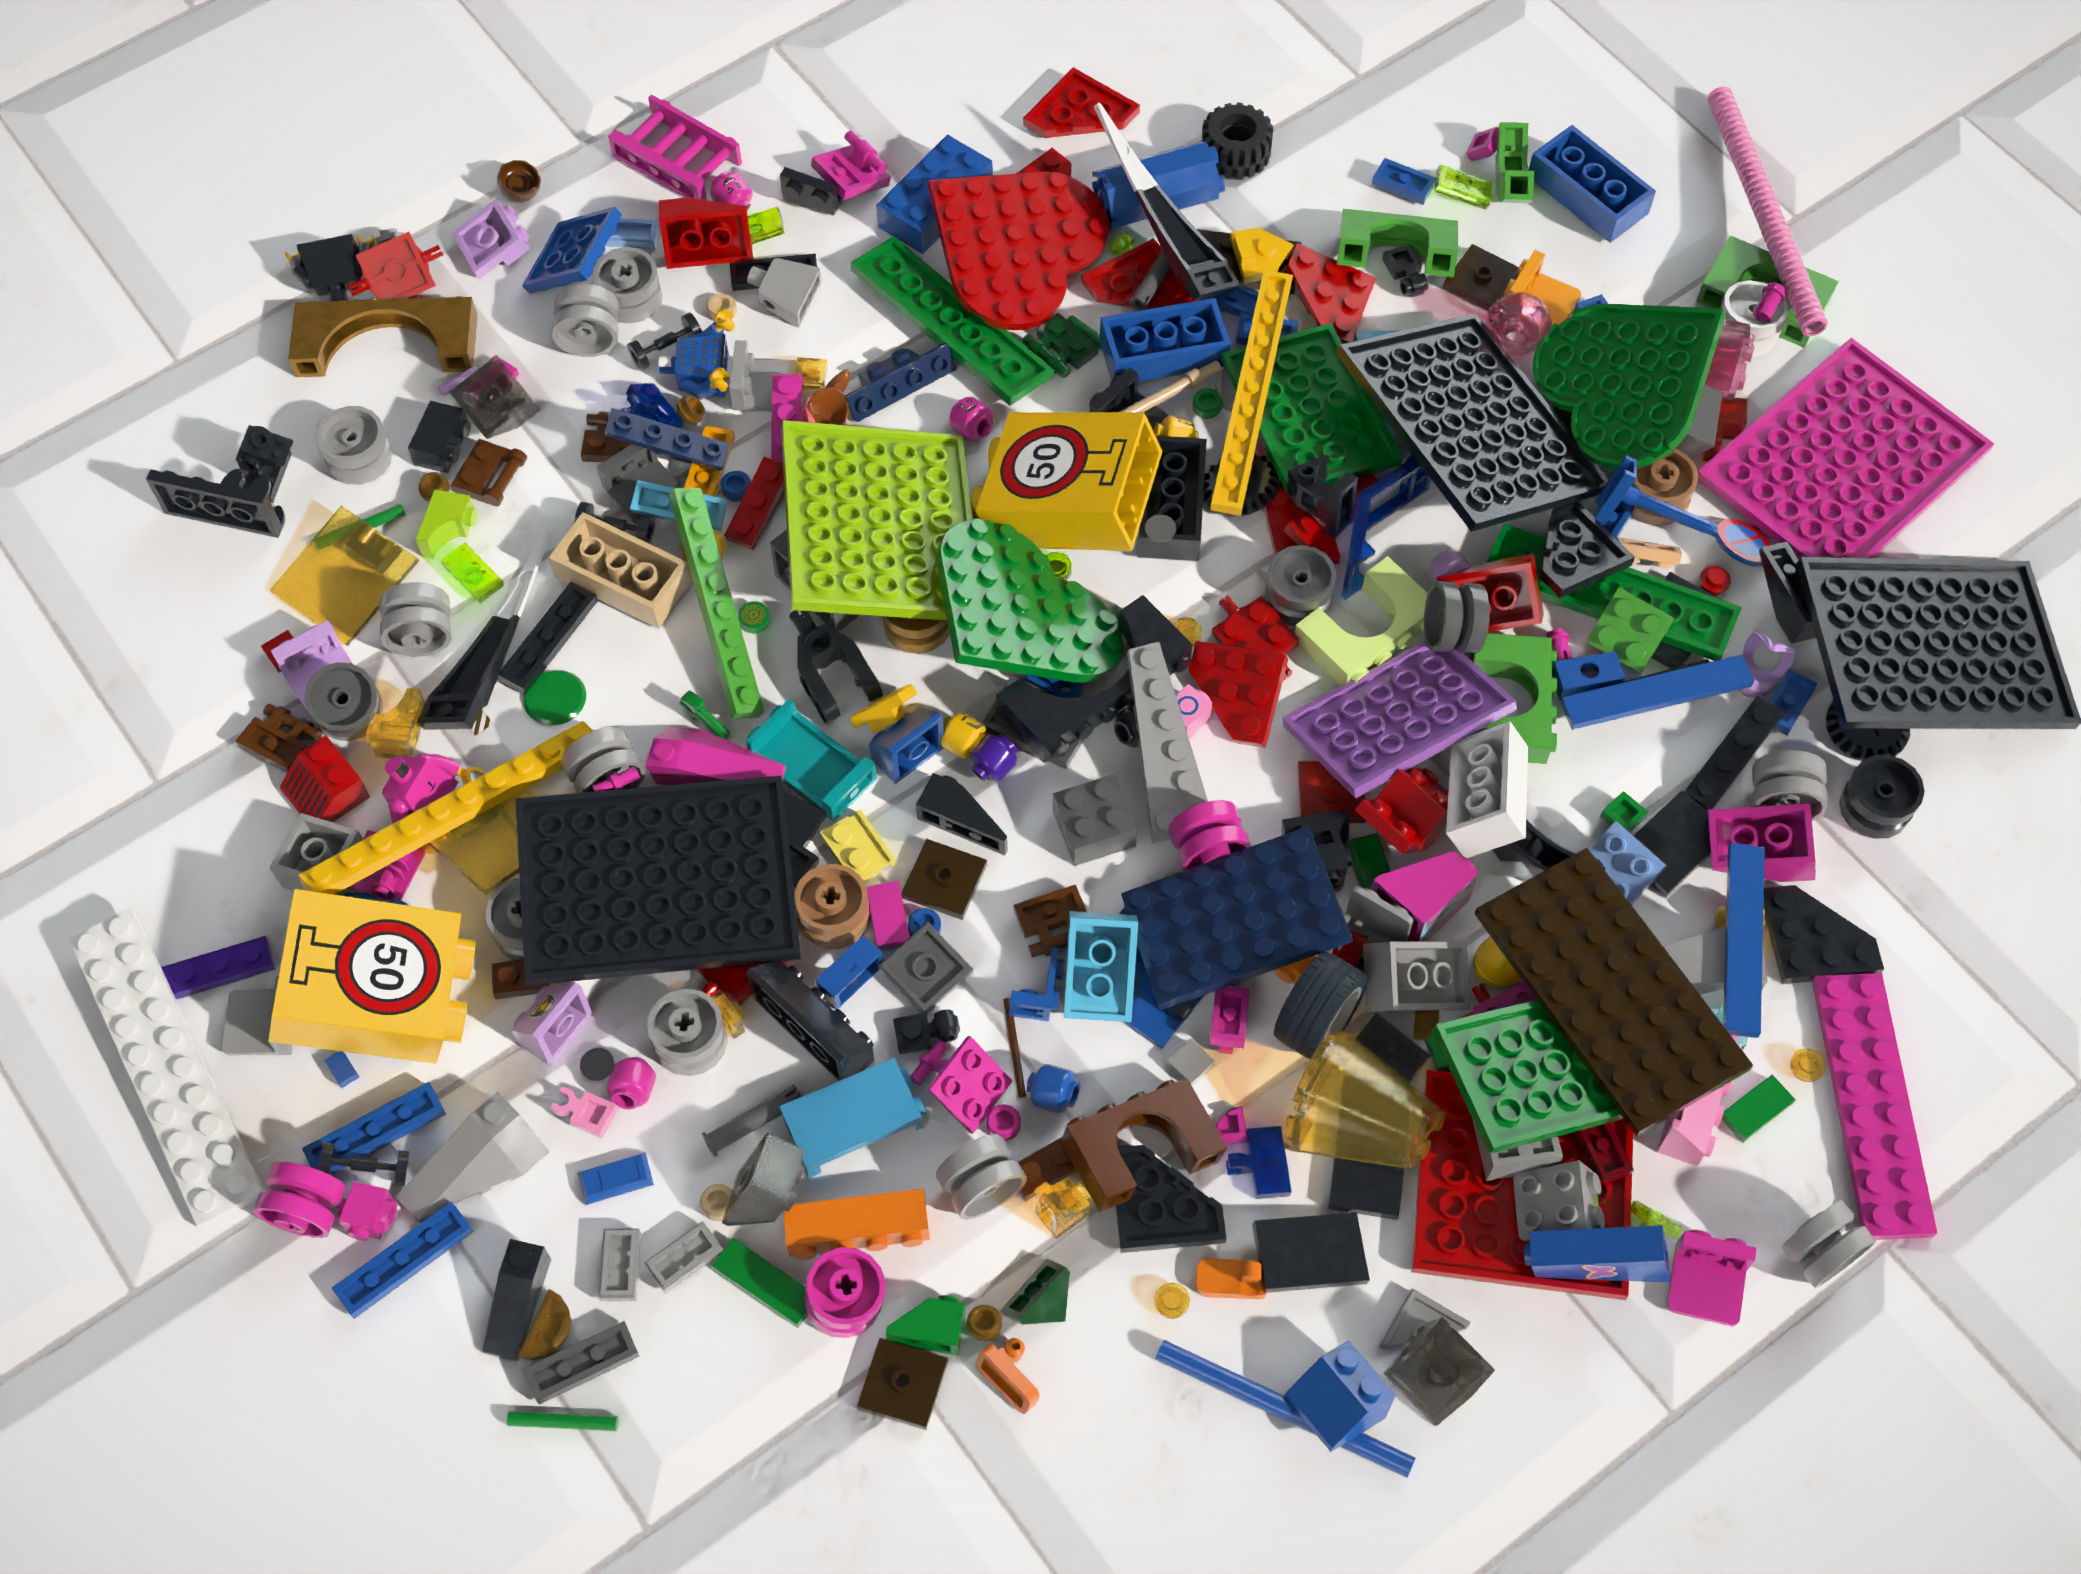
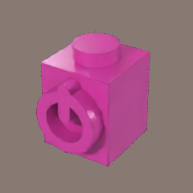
M353 1181L347 1199L344 1198L340 1203L338 1209L339 1222L347 1231V1235L353 1239L367 1241L371 1237L381 1240L382 1234H386L393 1226L397 1213V1202L385 1188Z

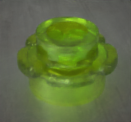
M1128 232L1115 238L1108 244L1112 251L1110 254H1117L1119 256L1133 249L1132 244L1135 242V238L1131 239Z

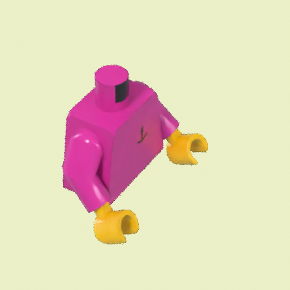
M421 753L417 757L405 755L402 758H391L385 765V771L390 775V778L382 789V795L388 803L392 824L454 791L459 783L455 779L456 776L461 777V781L465 785L472 781L470 779L471 772L481 776L485 774L480 767L464 769L460 767L461 763L439 754ZM442 835L434 841L439 845H443L447 840ZM432 841L422 846L423 851L427 854L439 852V849L432 844Z

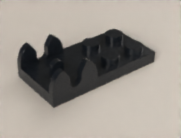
M150 469L146 477V481L164 514L279 538L284 527L285 513L279 505L273 508L268 498L271 484L265 474L254 479L252 485L247 489L241 488L244 480L240 469L230 471L220 484L206 481L201 477L190 478L181 476L168 470L162 472Z

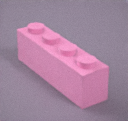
M1731 1035L1733 1039L1737 1042L1738 1036ZM1732 1081L1666 1119L1657 1153L1695 1166L1699 1165L1704 1156L1710 1157L1716 1141V1137L1711 1136L1713 1125L1719 1126L1724 1112V1107L1719 1105L1721 1096H1727Z

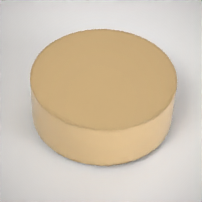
M728 294L712 296L707 302L709 318L714 321L715 314L722 308H726L735 317L737 308L733 297Z
M714 1184L703 1191L700 1205L708 1219L724 1221L734 1213L736 1198L728 1186Z

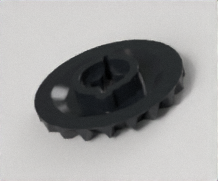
M1254 453L1241 516L1263 509L1278 493L1280 487L1279 476L1272 462L1268 461L1265 455L1258 457ZM1219 458L1217 465H1210L1209 472L1205 473L1203 499L1209 508H1211L1221 458ZM1217 512V513H1219V514L1226 515V516H1238V515H1232V514Z
M1832 701L1826 713V729L1833 743L1843 753L1860 761L1874 755L1897 756L1903 751L1911 736L1910 729L1841 728L1834 701Z

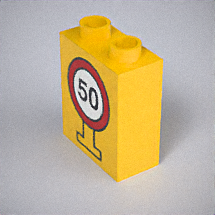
M1009 412L1001 437H994L990 442L988 449L990 469L984 486H977L973 491L971 499L973 518L996 522L1000 525L1009 524L1018 533L1032 541L1039 549L1132 551L1162 455V449L1145 413Z
M294 889L268 1042L437 1064L443 1041L461 1043L464 1031L467 1002L450 1000L452 978L470 979L476 940L458 938L462 914Z

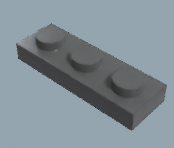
M625 1321L523 1370L535 1399L540 1405L640 1357L628 1327Z

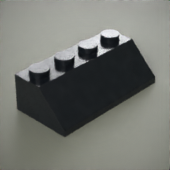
M771 961L751 967L746 971L753 1000L837 1081L864 1071L875 1061L872 1040L863 1031L857 1033L849 1026L850 1020L840 1009L837 1008L835 1011L826 1004V997L818 988L813 987L810 989L803 982L804 977L795 966L790 965L787 967L782 961Z

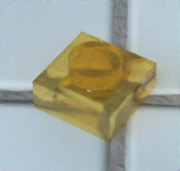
M797 358L795 374H802L803 389L819 390L825 388L828 369L827 359Z
M724 993L715 998L714 1001L721 1010L725 1027L732 1038L735 1039L745 1033L742 1020L746 1016L740 1005L736 1001L730 1003Z

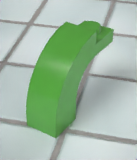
M1500 122L1498 124L1495 179L1499 202L1531 203L1533 201L1534 171H1528L1527 162L1529 123Z

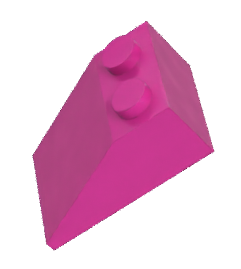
M1810 803L1708 810L1712 871L1727 873L1728 847L1730 843L1765 847V880L1777 882L1815 880L1816 860Z

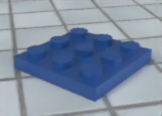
M611 207L558 222L522 287L531 294L547 291L559 286H566L578 281H586L593 274V267L597 259L605 252L607 241L616 232V225L622 214L616 207Z

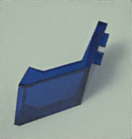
M1412 454L1406 459L1405 463L1358 493L1341 597L1344 600H1347L1362 589L1364 575L1359 571V566L1375 555L1376 552L1365 540L1366 531L1429 490L1431 479Z

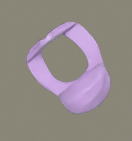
M1753 632L1744 645L1743 657L1752 674L1754 683L1752 687L1740 689L1739 691L1750 698H1755L1757 695L1759 697L1767 695L1777 681L1792 667L1796 657L1795 649L1786 644H1774L1767 635L1761 632ZM1761 642L1767 649L1773 652H1783L1780 664L1773 671L1763 670L1753 661V653Z

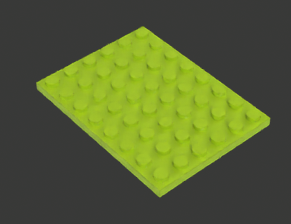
M783 420L781 437L791 610L947 620L936 563L937 549L951 527L964 521L973 520L963 435Z

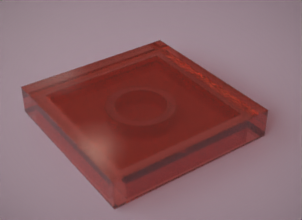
M1298 761L1300 816L1346 809L1349 823L1366 822L1355 811L1362 800H1365V794L1355 798L1319 761Z

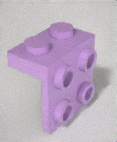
M328 620L320 625L312 626L303 634L291 640H286L271 650L280 670L306 712L308 710L305 704V692L312 676L324 666L333 663H352Z

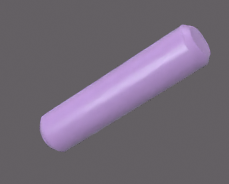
M473 366L438 386L440 394L446 395L462 386L479 369Z

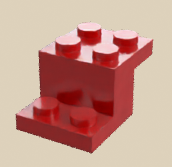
M1413 768L1406 771L1399 769L1375 799L1362 800L1355 811L1402 854L1422 852L1428 849L1447 825L1449 789L1446 791L1438 783L1440 781L1439 777L1427 768Z

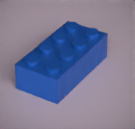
M1570 125L1532 153L1528 171H1534V183L1609 243L1650 213L1656 190L1574 125Z
M947 134L876 204L878 228L924 254L940 238L928 191L929 180L992 176V160Z
M1216 298L1101 317L1099 342L1111 381L1118 374L1122 375L1130 367L1139 373V382L1185 374L1194 368L1200 369L1215 360L1220 363L1221 367H1224L1221 362L1222 352L1230 351L1231 348Z

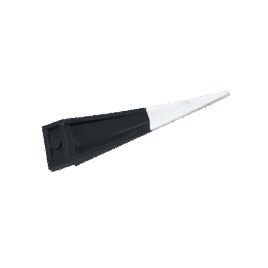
M1098 102L1094 109L1176 279L1183 280L1193 301L1234 291L1240 284L1227 260L1199 233L1164 193L1127 144L1103 106Z
M546 530L542 532L518 577L493 616L461 659L428 696L417 720V724L424 730L472 729L479 711L488 705L550 539V534Z

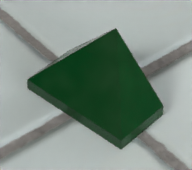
M1046 1259L1000 1310L1001 1313L1022 1325L1065 1322L1070 1271L1065 1266Z

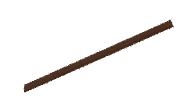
M1005 998L1003 1001L1018 1097H1026L1015 1021L1013 1016H1009L1011 998Z

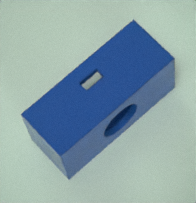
M1616 651L1555 661L1554 668L1552 669V678H1557L1556 694L1559 701L1562 700V697L1624 682L1625 680ZM1599 670V674L1594 678H1587L1581 673Z
M863 935L815 980L817 988L824 994L827 1002L833 1008L839 1009L879 971L878 965L884 961L883 952ZM856 978L859 979L855 984L851 985Z

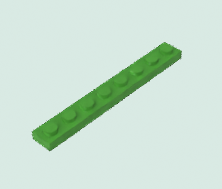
M673 488L669 493V498L731 719L760 717L765 711L701 488Z

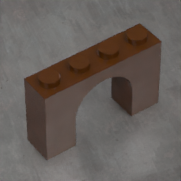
M1188 1078L1177 1082L1168 1080L1159 1085L1155 1091L1147 1094L1144 1091L1138 1092L1128 1098L1125 1103L1117 1106L1114 1103L1102 1107L1097 1114L1090 1117L1078 1116L1067 1123V1127L1060 1140L1099 1213L1130 1200L1137 1187L1117 1147V1134L1122 1130L1133 1126H1146L1161 1132L1172 1143L1189 1175L1219 1163L1227 1149L1226 1144Z

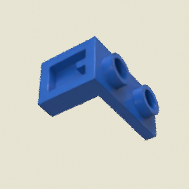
M1052 947L1046 994L1041 995L1031 989L1012 990L1009 1016L1049 1022L1050 1010L1057 1011L1060 990H1053L1055 979L1061 980L1064 960L1058 959L1059 948Z

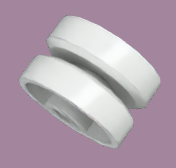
M1750 280L1738 282L1729 287L1721 303V308L1724 309L1726 318L1718 343L1726 350L1739 356L1756 357L1768 353L1775 346L1789 314V306L1786 299L1779 302L1769 323L1765 321L1764 323L1757 320L1753 316V312L1763 296V287L1768 286V284Z

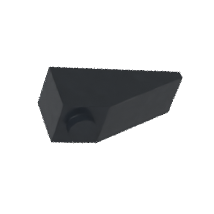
M1788 542L1761 547L1759 554L1775 617L1791 644L1816 638L1796 567L1798 558Z
M933 773L916 803L917 819L1005 856L1008 851L1007 835L956 779L947 775L942 777Z
M514 1239L509 1240L498 1273L482 1351L484 1354L514 1361L519 1360L518 1354L526 1339L552 1260L544 1246Z

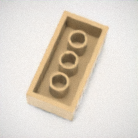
M582 512L548 557L556 579L566 584L572 582L594 593L597 599L658 629L692 583L688 562Z

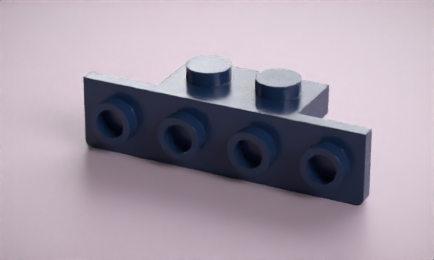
M945 342L922 355L915 353L909 348L898 349L891 354V357L868 365L866 370L857 374L863 386L845 395L853 420L860 422L955 371L956 365L948 343Z
M611 408L605 430V435L648 448L656 451L657 454L691 464L694 462L720 471L724 468L730 445L723 441L615 408Z

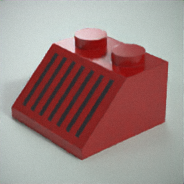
M324 736L298 753L280 785L281 791L299 814L303 813L329 822L336 821L370 798L362 779L327 736Z

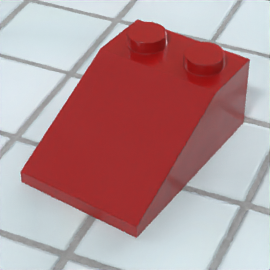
M688 197L659 200V223L667 269L754 261L746 206Z
M1534 554L1500 559L1436 576V581L1453 582L1458 588L1463 583H1477L1485 587L1489 600L1488 632L1541 624L1544 610Z

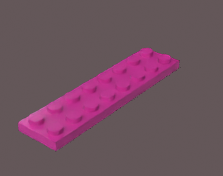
M1882 973L1815 976L1812 980L1860 1226H1865L1876 1240L1933 1238L1938 1232Z

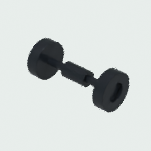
M689 312L681 316L684 329L676 333L671 331L654 340L653 345L645 349L637 340L627 344L632 360L641 371L650 366L646 354L656 349L661 351L676 343L677 338L685 334L691 337L702 332L698 321L692 313Z
M582 501L579 504L574 523L582 512L595 517L592 503ZM642 515L637 526L627 524V520L614 517H595L624 532L625 530L635 531L636 538L649 544L652 541L655 530V519L653 516Z
M323 1143L320 1171L330 1174L331 1165L348 1166L352 1171L373 1173L376 1172V1169L395 1171L394 1185L405 1186L409 1151L398 1150L396 1164L377 1162L376 1158L352 1156V1160L332 1158L334 1144Z

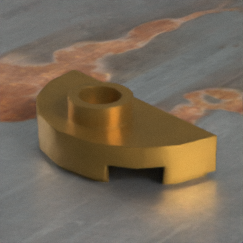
M548 1289L518 1354L520 1358L537 1360L549 1357L558 1351L569 1337L572 1325L570 1310L562 1297L551 1289Z

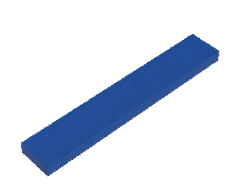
M1738 655L1562 697L1561 705L1571 730L1749 688L1752 687L1754 679L1743 655Z
M1730 843L1727 863L1723 1026L1730 1035L1759 1038L1761 1034L1765 847Z

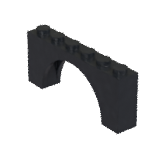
M1144 595L1119 611L1117 629L1126 639L1130 649L1159 642L1169 675L1175 672L1180 673L1189 666L1193 644ZM1129 668L1124 676L1112 687L1098 694L1082 698H1063L1049 695L1032 687L1024 679L1019 678L996 694L995 711L1045 763L1052 757H1060L1071 744L1078 739L1080 741L1086 739L1093 732L1094 728L1103 722L1109 723L1120 710L1127 705L1131 706L1134 704Z

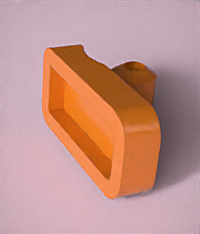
M1205 1258L1197 1265L1196 1290L1203 1297L1264 1299L1267 1295L1263 1290L1261 1263L1259 1261Z
M1011 1338L999 1350H997L994 1344L990 1343L979 1352L975 1362L976 1368L1017 1411L1026 1414L1037 1404L1040 1395L1037 1388L1013 1364L1021 1359L1025 1350L1024 1343L1020 1339Z

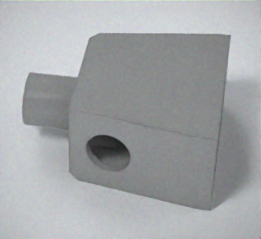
M780 258L773 259L768 271L753 266L747 278V283L759 287L757 294L759 304L798 328L822 282L820 268Z

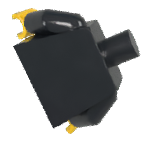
M348 234L297 244V254L289 256L288 252H286L284 255L291 267L292 274L307 289H314L318 296L329 295L330 301H348L346 291H349L347 285L362 279V270L355 255L375 247L376 243L373 235H371V239L368 241H362V237L357 236L356 242L353 235Z

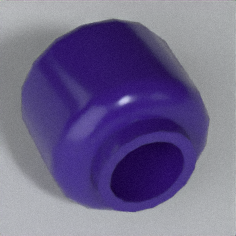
M989 734L971 751L970 758L974 763L971 770L982 781L989 778L992 781L999 782L1017 764L1016 753L1018 750L1003 734L998 736Z

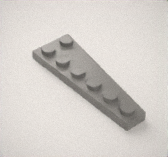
M1159 642L1128 649L1127 651L1152 844L1171 839L1168 828L1176 816L1197 804L1208 802Z

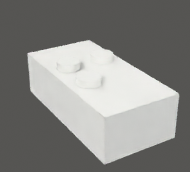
M1510 721L1468 736L1451 746L1446 834L1465 858L1526 837L1528 746Z

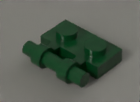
M1059 313L1037 328V336L1039 338L1035 339L1031 334H1027L1022 340V343L1054 370L1053 373H1058L1063 378L1067 377L1071 372V369L1067 366L1068 364H1071L1078 370L1099 354V346ZM1052 348L1058 354H1053L1049 349Z

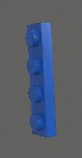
M427 1082L308 1144L302 1150L310 1167L319 1170L323 1143L334 1144L332 1158L352 1160V1156L366 1157L446 1115V1112L431 1083ZM331 1165L329 1175L347 1166Z
M451 1201L333 1286L332 1290L352 1318L355 1319L474 1231Z

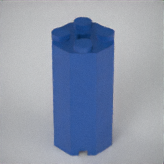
M1199 141L1138 158L1179 210L1219 199V193L1225 191L1223 178L1221 175H1218L1216 164L1219 162L1217 150L1214 146L1208 147L1206 142ZM1121 163L1092 171V177H1097V181L1092 182V190L1105 207L1103 209L1108 215L1109 229L1147 219Z

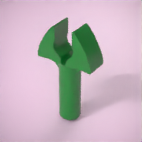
M689 690L680 698V705L693 721L698 718L716 736L725 740L729 738L730 731L705 708V701L700 696Z

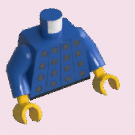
M722 308L715 314V322L704 331L689 338L680 339L677 342L676 356L659 357L660 374H675L678 390L699 400H703L708 396L725 397L728 388L726 380H729L731 376L727 373L729 351L726 334L723 333L724 330L730 332L735 328V323L731 320L734 317L733 314L726 308Z

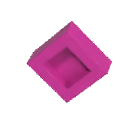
M1496 126L1474 134L1465 153L1471 161L1488 158L1497 151L1498 127Z

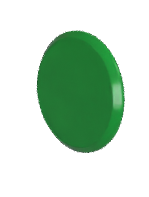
M565 670L543 672L529 691L523 694V705L527 714L534 721L544 725H560L569 722L582 711L586 702V689L583 682L575 674Z

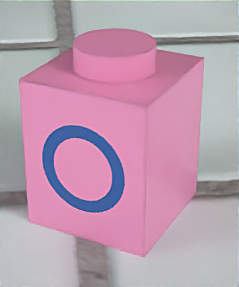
M1187 684L1176 695L1190 739L1211 718L1212 702L1206 693L1201 690H1195Z

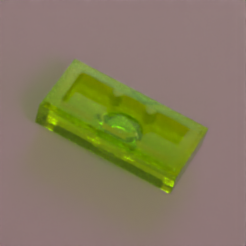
M1442 164L1439 165L1436 170L1434 192L1485 210L1490 205L1491 181Z
M778 206L748 216L752 244L785 234L782 214Z
M465 542L440 560L442 566L480 604L505 586L503 580Z
M1633 1200L1631 1214L1642 1220L1640 1226L1662 1225L1664 1234L1678 1241L1683 1232L1682 1226L1638 1200Z

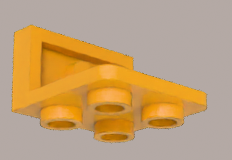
M1534 250L1529 260L1523 259L1517 271V279H1511L1505 290L1504 295L1508 296L1504 312L1548 331L1555 323L1559 325L1568 319L1580 299L1581 291L1542 274L1541 269L1545 254Z

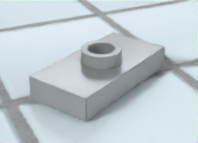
M702 1221L645 1261L644 1264L666 1294L722 1253L723 1248Z
M639 1228L604 1229L599 1284L600 1301H636L641 1237Z

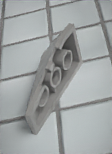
M497 1091L462 1123L396 1198L418 1223H421L451 1201L455 1206H458L459 1202L478 1193L482 1195L491 1191V1187L508 1179L512 1181L523 1176L549 1153V1150L521 1115Z

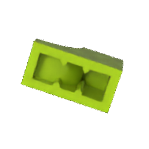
M434 489L415 539L422 557L434 559L438 550L448 541L457 537L467 538L470 527H473L477 521V509L474 508L470 495Z

